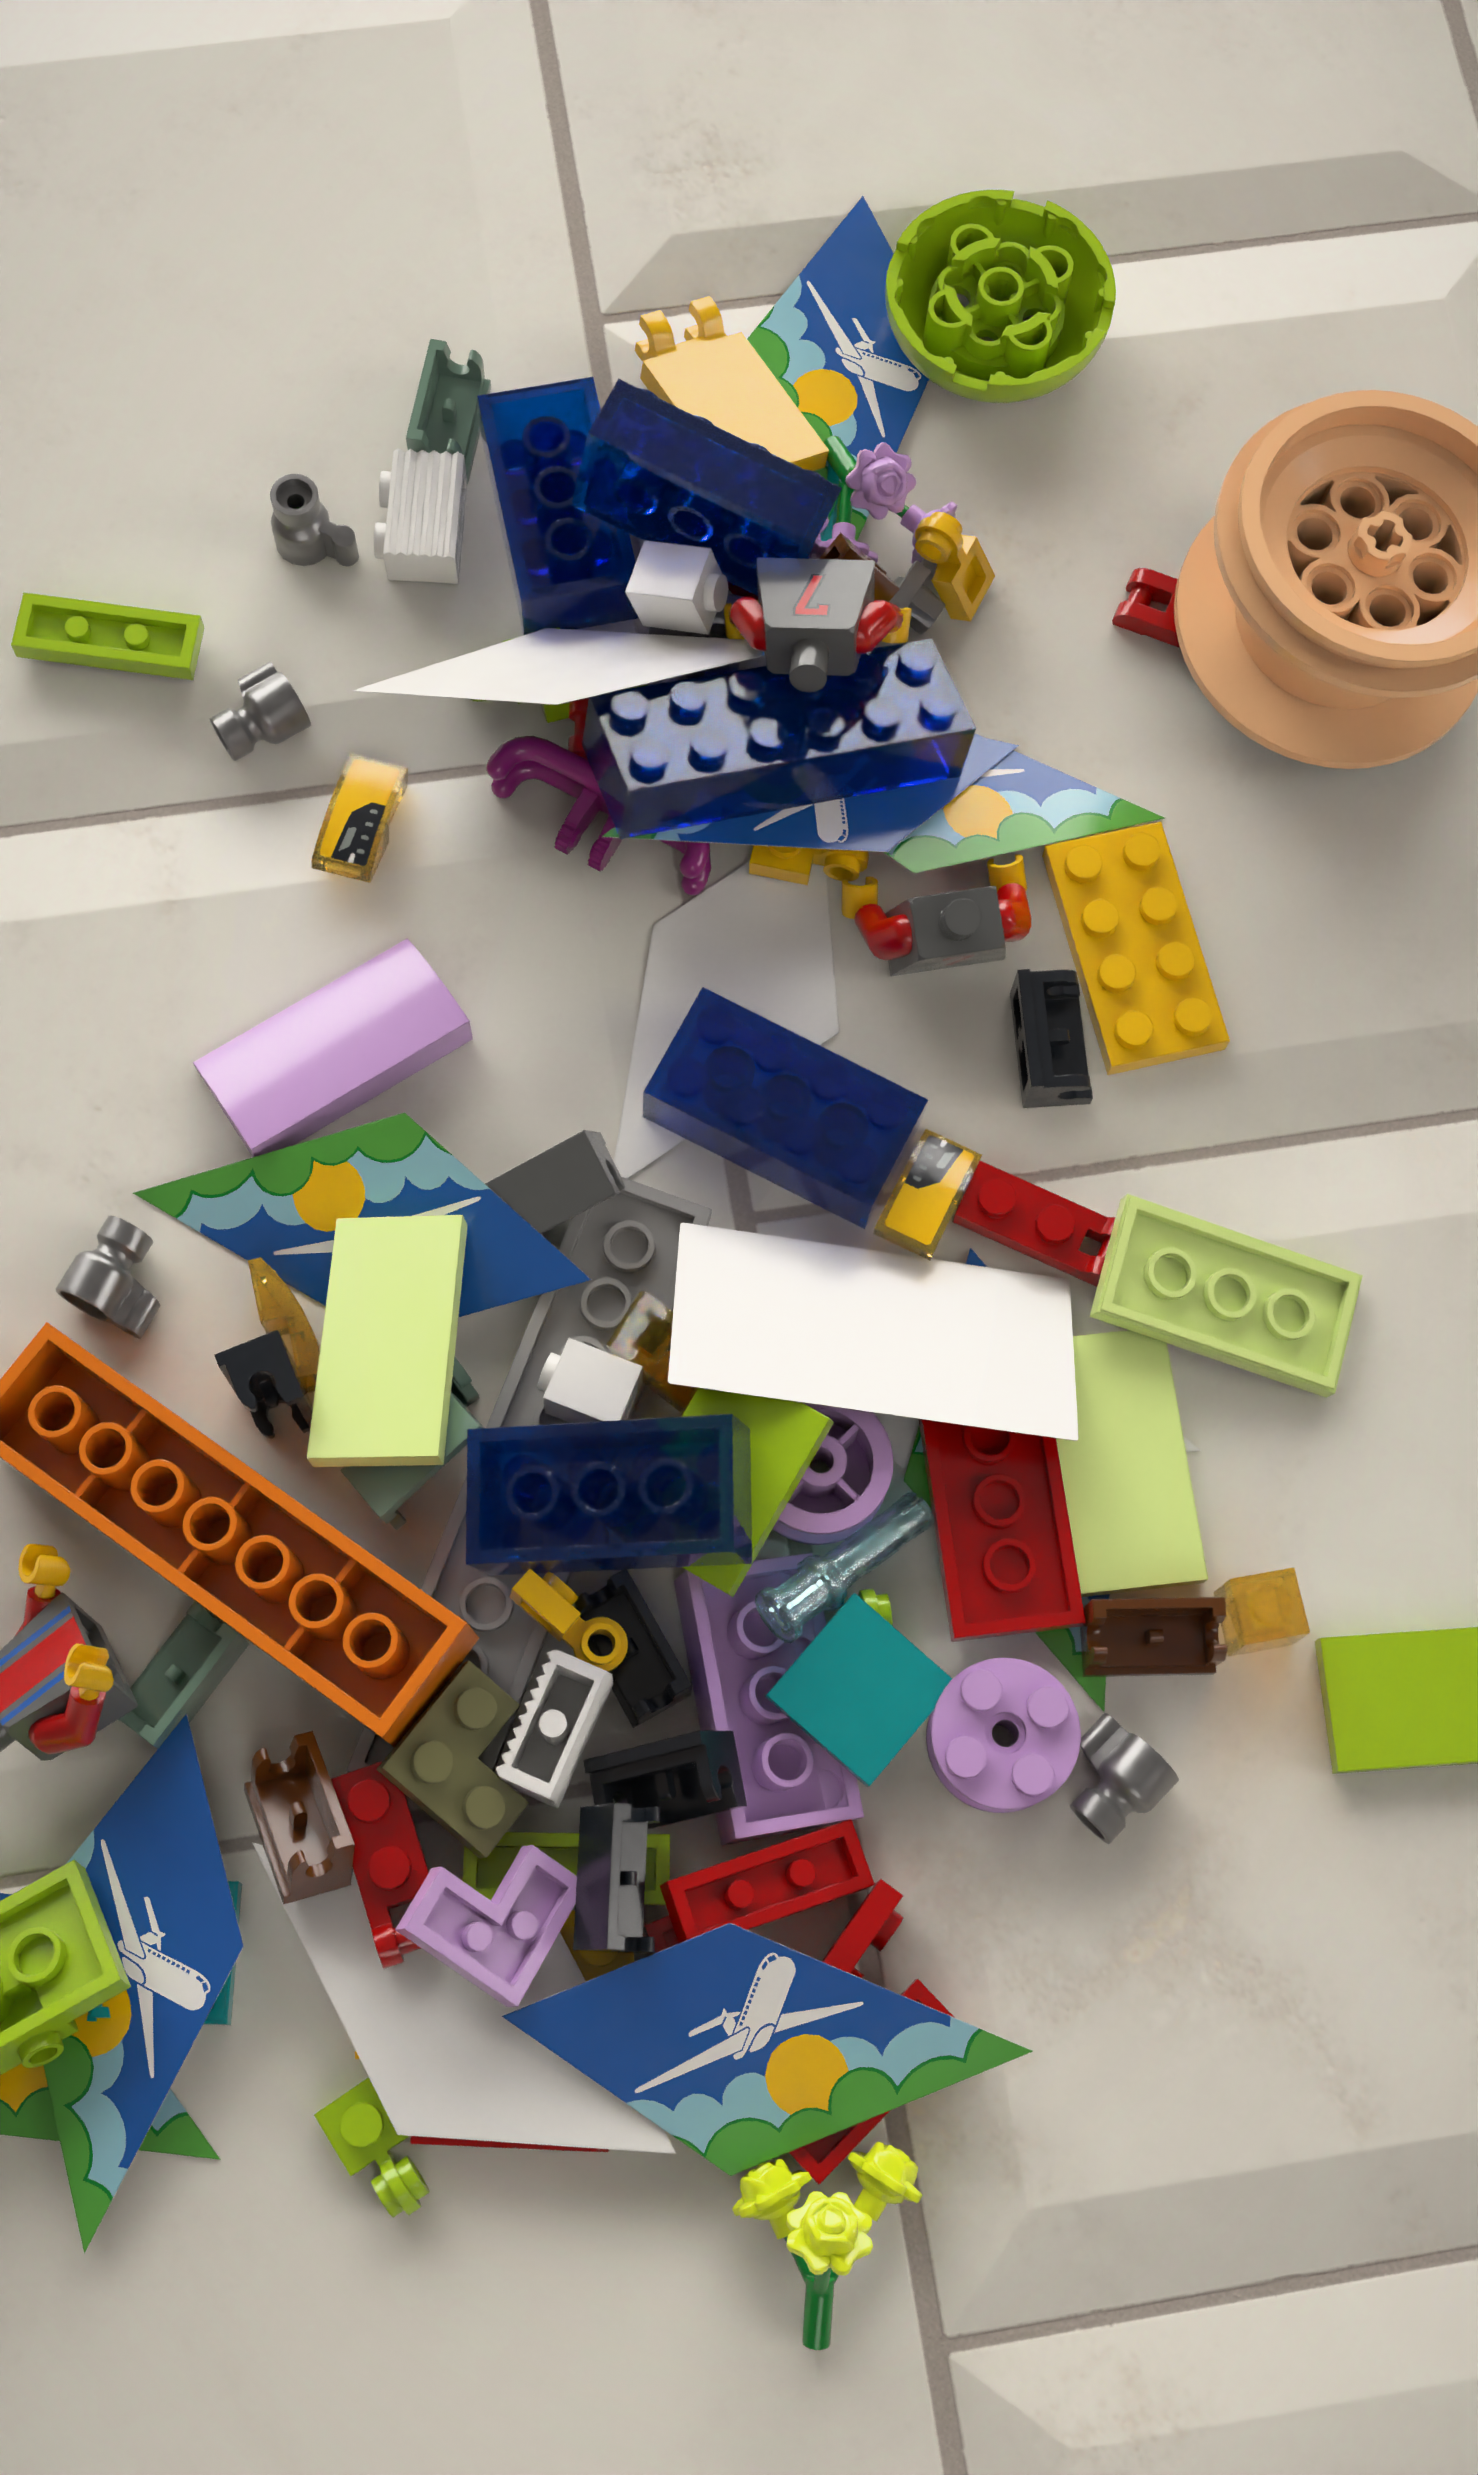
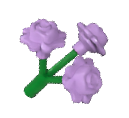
M838 436L827 438L823 442L829 449L827 461L841 480L839 521L833 525L832 539L813 543V551L807 554L806 559H819L841 532L872 560H875L876 563L878 562V554L870 551L868 544L855 540L856 527L851 524L852 506H854L855 508L866 509L877 520L885 518L888 510L902 518L900 524L913 533L912 545L914 550L911 563L913 564L917 560L921 563L925 560L915 549L917 541L915 530L923 518L930 517L934 512H944L955 518L957 504L951 501L940 510L936 509L928 514L914 504L909 508L905 505L906 495L915 487L916 478L912 474L907 473L912 465L911 458L908 455L896 454L889 444L880 443L874 449V453L867 449L860 450L857 454L856 462L841 438Z

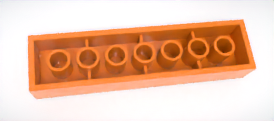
M48 1322L45 1323L0 1379V1458L218 1619L233 1628L391 1746L395 1747L478 1641L479 1637L466 1621Z

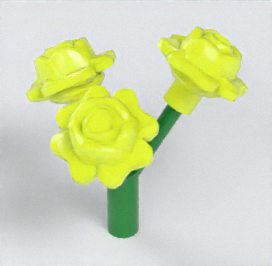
M878 2141L868 2153L860 2151L850 2153L848 2160L853 2168L858 2171L856 2173L857 2178L863 2187L854 2205L846 2193L837 2192L827 2198L822 2192L813 2191L809 2194L803 2207L794 2209L801 2196V2186L810 2182L812 2178L809 2172H803L802 2170L791 2173L781 2158L776 2159L775 2162L769 2161L759 2164L740 2179L742 2197L732 2208L734 2215H740L741 2218L754 2217L757 2220H769L777 2239H785L786 2247L791 2252L806 2284L802 2343L809 2349L824 2350L831 2344L834 2284L839 2275L846 2276L850 2273L857 2259L870 2255L873 2244L871 2238L866 2234L871 2230L872 2220L878 2221L887 2203L900 2204L904 2199L919 2203L923 2196L914 2187L918 2166L910 2160L908 2155L892 2145H884Z

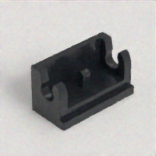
M1017 970L1010 991L1023 1108L1091 1104L1093 1099L1090 1076L1088 1075L1079 1001L1080 989L1076 971Z
M278 1330L214 1354L220 1370L241 1403L250 1410L254 1423L261 1434L269 1439L275 1437L274 1426L268 1421V1412L270 1408H276L279 1403H284L291 1407L292 1418L303 1433L310 1431L313 1407L296 1363Z
M627 1568L610 1576L607 1580V1585L590 1595L584 1592L578 1596L574 1607L581 1613L580 1617L585 1622L596 1617L609 1618L616 1621L626 1633L628 1640L626 1656L621 1664L612 1671H609V1673L613 1674L612 1691L632 1728L637 1727L691 1696L692 1684ZM595 1634L588 1639V1646L593 1654L607 1656L612 1652V1642L607 1636Z
M698 1730L583 1760L585 1774L590 1776L594 1805L613 1803L614 1799L615 1803L631 1804V1808H661L660 1823L648 1824L647 1830L747 1806L733 1731Z
M622 1803L580 1807L573 1950L622 1953L655 1952V1937H643L647 1829L648 1824L660 1823V1807L631 1808V1804Z

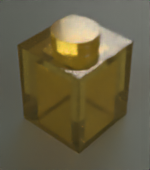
M1294 1567L1232 1578L1213 1592L1214 1597H1225L1227 1616L1223 1623H1221L1225 1644L1227 1645L1228 1657L1290 1646L1310 1634Z

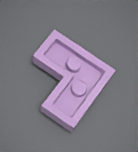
M534 1845L522 1846L490 1901L445 1868H431L395 1930L506 2007H518L576 1904L577 1876Z

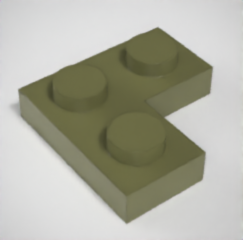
M466 1661L458 1667L376 1770L481 1859L488 1857L529 1802L478 1759L520 1704L471 1661Z

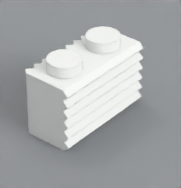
M398 448L393 451L392 471H381L379 502L380 507L388 508L387 522H376L374 555L375 559H384L388 580L459 583L467 492V476L463 454L456 452L452 455L447 451L440 454L435 450L430 453L424 450L415 452L412 449L405 452Z
M555 1649L547 1652L549 1662L542 1665L544 1675L536 1677L538 1687L530 1690L533 1700L524 1703L527 1713L519 1716L522 1725L513 1728L516 1738L507 1741L510 1751L501 1754L505 1764L495 1768L499 1778L514 1790L559 1809L612 1689L613 1674Z

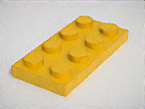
M1156 822L1046 845L1042 858L1107 1075L1225 1050L1230 1039L1162 823Z

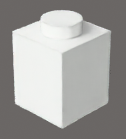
M644 540L625 592L643 626L709 635L716 612L722 611L726 604L728 582L726 576L722 574L711 548Z
M568 1338L561 1356L555 1353L549 1355L538 1381L537 1389L545 1392L543 1396L545 1413L619 1441L643 1384V1366Z

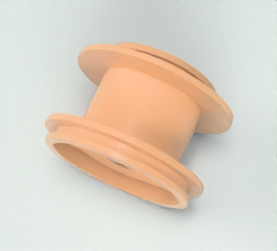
M1358 390L1326 396L1286 411L1263 426L1241 448L1220 488L1215 516L1200 531L1182 564L1176 584L1174 600L1175 627L1184 661L1203 695L1231 725L1260 745L1285 757L1307 764L1341 769L1371 768L1407 759L1439 741L1456 725L1478 693V426L1451 409L1417 396L1393 391Z

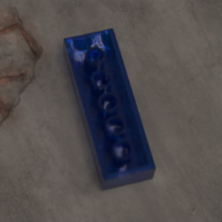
M931 638L877 647L871 652L862 653L856 672L849 676L827 675L825 686L816 692L800 691L790 683L789 674H773L767 670L766 666L618 690L589 697L582 747L619 838L625 839L961 777L977 728Z

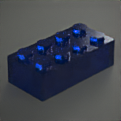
M581 378L478 395L481 438L523 634L527 635L545 628L575 630L639 619L625 592L636 561L594 378Z
M618 378L588 432L571 505L642 540L711 548L722 574L726 576L727 581L758 596L757 558L814 559L842 487L825 480L817 472L805 470L770 453L759 444L750 443L715 426L704 417L692 415L658 398L649 390L637 388Z
M702 987L643 1091L642 1117L865 1229L920 1126L928 1099Z
M733 1414L467 1429L466 1565L495 1576L525 1574L529 1569L538 1574L547 1573L548 1571L560 1573L752 1564L750 1429Z

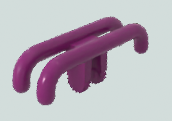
M536 736L515 737L501 744L487 762L486 771L493 779L491 789L498 798H508L522 782L536 779L577 799L564 824L558 831L554 843L555 849L567 855L577 846L582 834L598 812L602 811L609 816L598 839L591 847L587 864L600 872L610 862L611 857L623 839L602 836L647 802L686 821L695 822L685 810L547 739ZM659 840L684 854L679 864V869L684 875L681 881L683 891L692 896L700 894L705 888L711 872L710 843Z

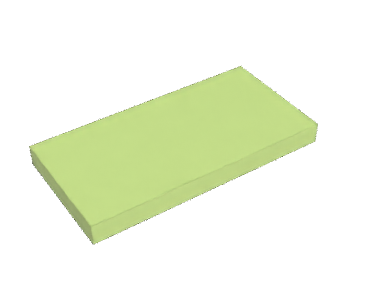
M1127 1194L1120 1199L1090 1317L1327 1398L1336 1392L1363 1275Z
M463 1215L338 1218L336 1220L307 1459L313 1467L444 1465L468 1227Z
M1130 1330L1073 1336L1079 1439L1078 1441L1056 1438L1081 1596L1088 1597L1206 1582L1208 1574L1167 1343Z

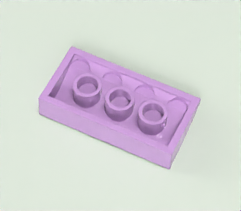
M407 938L196 1060L193 1064L252 1157H256L295 1145L473 1040L469 1019L432 967Z
M806 1553L755 1560L734 1597L686 1570L674 1580L700 1729L734 1732L747 1803L745 1807L716 1813L721 1845L838 1824L849 1819L857 1820L863 1818L864 1813L857 1778L765 1697L826 1625L813 1554Z

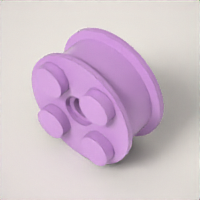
M804 1403L829 1417L834 1422L812 1460L823 1461L830 1470L825 1473H816L810 1467L807 1468L773 1530L799 1543L810 1545L832 1544L843 1541L860 1532L879 1511L892 1479L893 1452L888 1434L873 1412Z
M993 1658L967 1667L945 1687L935 1709L929 1715L926 1743L932 1768L941 1783L952 1795L963 1803L982 1811L1010 1813L1029 1808L1043 1801L1063 1785L1071 1774L1078 1758L1081 1729L1074 1702L1064 1686L1053 1675L1043 1668L1021 1659ZM1001 1725L1010 1731L1012 1735L1010 1747H1001L995 1743L992 1737L994 1726Z

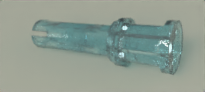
M908 1491L898 1501L893 1503L891 1507L846 1538L844 1542L832 1551H829L824 1556L808 1555L797 1564V1573L777 1588L765 1587L755 1595L756 1608L768 1629L782 1641L792 1643L802 1636L803 1626L823 1610L833 1612L844 1604V1600L847 1597V1589L852 1584L899 1551L910 1540L934 1525V1516L926 1501L921 1497L911 1505L917 1499V1494Z

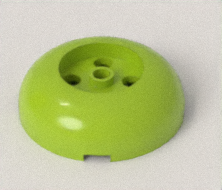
M980 190L959 194L945 199L921 213L909 224L898 239L896 250L887 270L885 301L889 323L896 341L909 361L925 377L941 388L967 399L989 403H1013L1038 398L1062 387L1075 378L1090 363L1104 342L1111 324L1116 300V285L1112 265L1102 244L1093 232L1081 220L1061 206L1048 200L1046 206L1043 207L1028 201L1013 199L1014 191ZM957 294L964 295L968 299L969 304L963 307ZM1034 315L1030 319L1023 321L1027 316ZM980 337H989L994 341H984Z

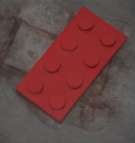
M919 1419L951 1642L1083 1626L1086 1621L1056 1438Z

